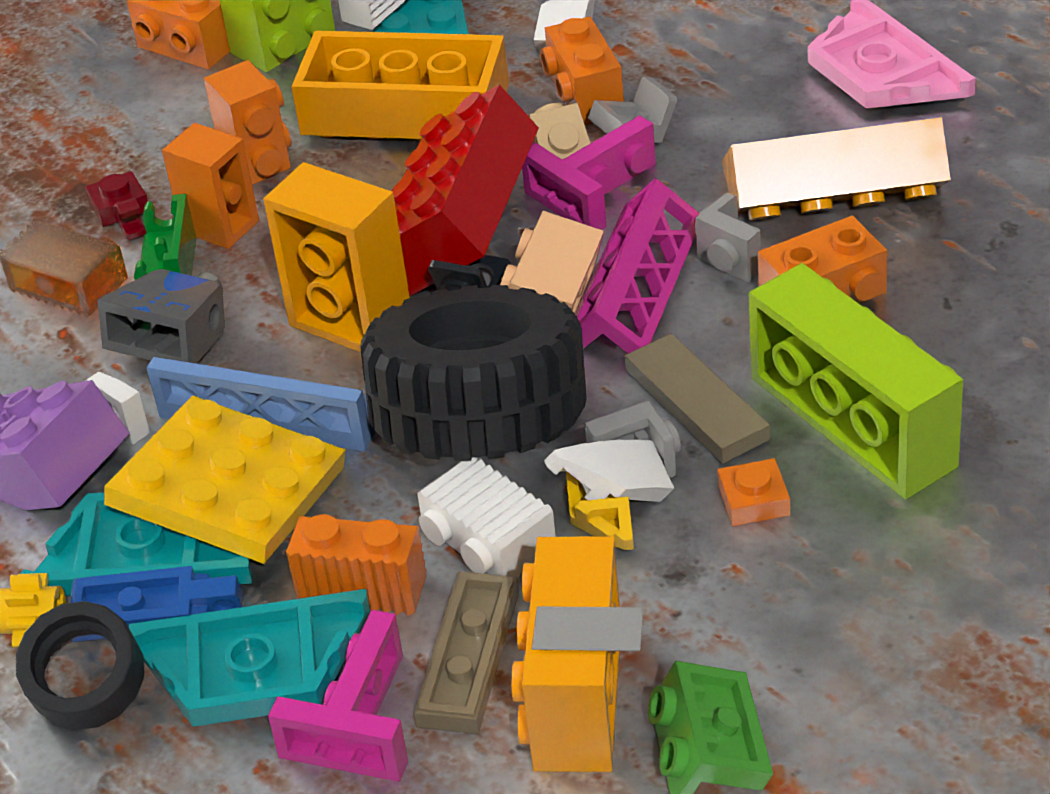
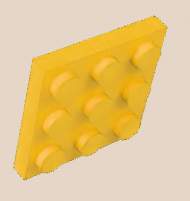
M192 395L105 485L104 505L265 564L294 529L299 516H304L342 471L346 449L323 442L319 438L306 436L272 424L263 418L252 417L221 406L212 400Z

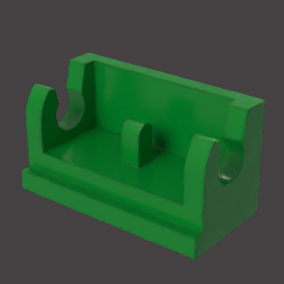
M186 194L172 195L171 214L174 217L170 220L157 218L153 203L151 201L146 203L143 212L146 234H144L141 259L138 260L135 266L134 280L160 269L192 276L197 238Z

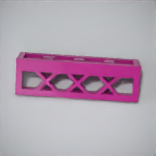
M657 178L625 204L578 305L575 315L582 327L583 349L602 333L628 354L651 343L696 236V217L700 214ZM664 209L683 224L681 230L670 229L663 212ZM649 243L660 244L667 263H656ZM645 276L652 297H641L634 277ZM619 311H630L637 328V334L616 319Z

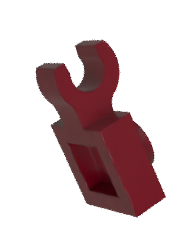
M132 171L123 174H111L105 176L99 182L84 186L89 204L103 227L118 223L127 241L146 234V229L139 215L143 214L148 199Z

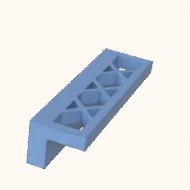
M153 357L147 366L160 418L170 419L193 395L202 399L212 400L221 406L252 417L263 418L272 424L303 435L319 438L323 442L340 448L366 452L376 433L368 418L366 395L363 394V390Z

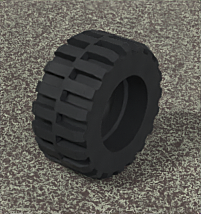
M477 285L461 286L459 290L447 291L442 289L432 291L428 296L421 298L414 296L404 300L403 304L399 307L391 306L384 310L380 318L375 317L370 323L361 340L360 349L370 424L389 445L395 444L400 451L408 454L419 452L422 453L424 458L440 460L441 457H454L455 461H471L472 457L487 456L488 459L504 457L505 453L513 451L523 453L535 449L537 443L542 441L549 443L559 438L563 430L568 431L575 424L586 405L587 395L581 323L565 302L560 303L555 296L548 293L539 295L534 289L524 287L518 290L509 289L507 285H492L491 288H477Z

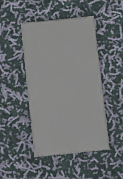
M537 606L532 650L640 651L643 607Z

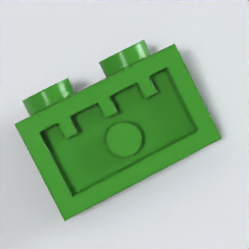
M675 660L662 684L657 685L653 689L648 703L649 721L655 725L660 747V770L662 775L667 778L670 794H694L701 782L762 791L772 777L773 770L746 672Z

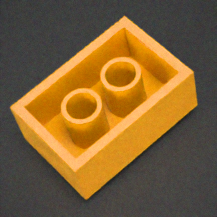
M302 162L263 198L289 326L361 352V340L374 318H380L384 310L391 306L399 307L403 304L404 300L410 298L394 195L392 191Z
M614 536L537 537L534 563H524L522 572L524 602H530L529 611H519L517 619L519 651H525L523 661H514L512 666L513 701L524 702V705H519L518 710L519 744L530 745L533 772H613L620 651L532 650L537 606L620 607Z

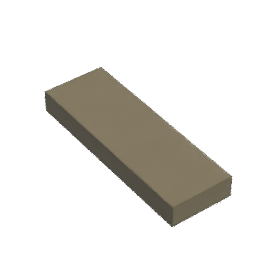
M672 333L625 355L626 371L722 464L770 440V424Z
M458 571L413 712L416 727L479 734L520 592L518 577Z

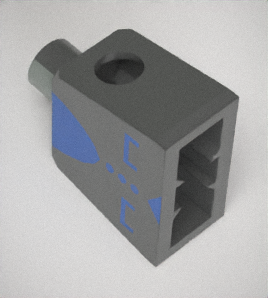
M164 269L154 270L97 300L102 349L150 361L153 357L197 363L224 333L223 287L220 280L209 272L200 273L195 277Z

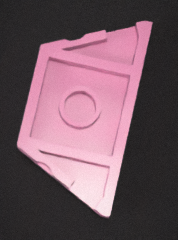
M851 0L850 12L845 17L836 16L828 24V30L818 35L808 46V63L865 108L967 98L975 95L976 78L870 0Z

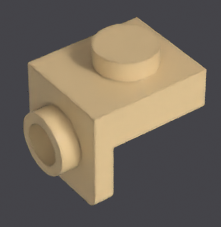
M551 103L540 107L535 113L529 114V117L539 127L533 142L541 145L562 160L590 144L578 103L565 106L561 103Z

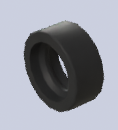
M87 601L66 603L40 615L26 630L16 652V678L26 698L52 724L72 730L97 728L119 717L136 699L144 678L143 653L125 621L107 606ZM90 634L101 635L109 640L116 651V662L111 675L99 688L84 696L71 698L59 697L49 689L44 679V672L50 657L62 644L77 636Z

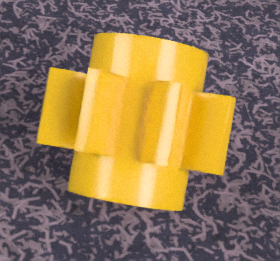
M47 573L10 575L11 588H0V634H12L13 648L19 647L24 633L40 615L61 604H66L63 588L61 586H48Z

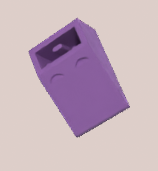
M93 380L67 384L66 381H60L47 388L34 390L32 386H28L16 393L4 395L0 393V501L23 510L60 507L130 434Z

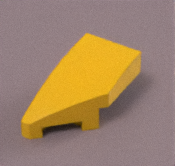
M566 472L570 523L592 536H614L615 547L623 550L634 549L629 497L616 498L610 493L605 499L587 500L584 498L586 492L582 483L569 472Z

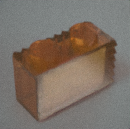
M33 219L32 226L27 225L25 231H20L19 238L14 237L12 243H7L6 250H0V261L8 287L13 293L18 291L22 296L24 294L29 298L34 296L37 301L42 299L46 304L50 302L54 307L58 304L62 309L66 307L70 312L75 310L79 315L83 313L87 318L98 308V299L115 291L128 279L120 245H117L108 237H99L97 239L76 232L67 224L56 226Z

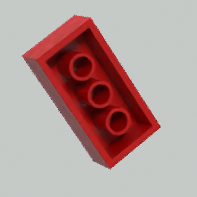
M500 84L482 95L479 92L470 94L459 104L455 111L447 116L440 113L432 117L420 130L419 135L422 139L417 149L405 161L404 165L407 170L402 180L391 190L394 195L409 297L434 284L428 269L431 260L467 266L485 256L539 127Z

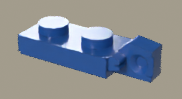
M192 566L75 578L72 584L70 603L87 601L107 606L121 617L129 628V624L240 608L244 605V595L237 575L210 578L209 574L194 573ZM90 634L77 636L72 641L79 642L106 638L101 635Z

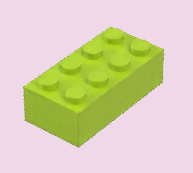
M803 263L749 292L752 380L905 500L959 467L963 379L951 367L940 363L918 347L908 336L897 332L875 316L869 308L861 306L839 290L829 279L821 277Z

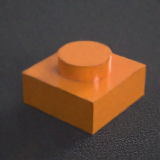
M775 458L717 469L718 488L732 527L791 516L790 497Z

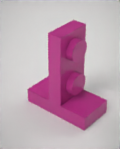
M639 115L563 160L537 143L532 144L522 167L524 192L561 217L600 230L605 229L607 225L604 195L656 165L653 123Z
M371 610L361 633H355L350 639L346 654V665L339 680L332 681L329 684L323 705L277 697L268 718L278 758L397 782L401 781L409 762L401 720L377 715L403 658L396 614Z

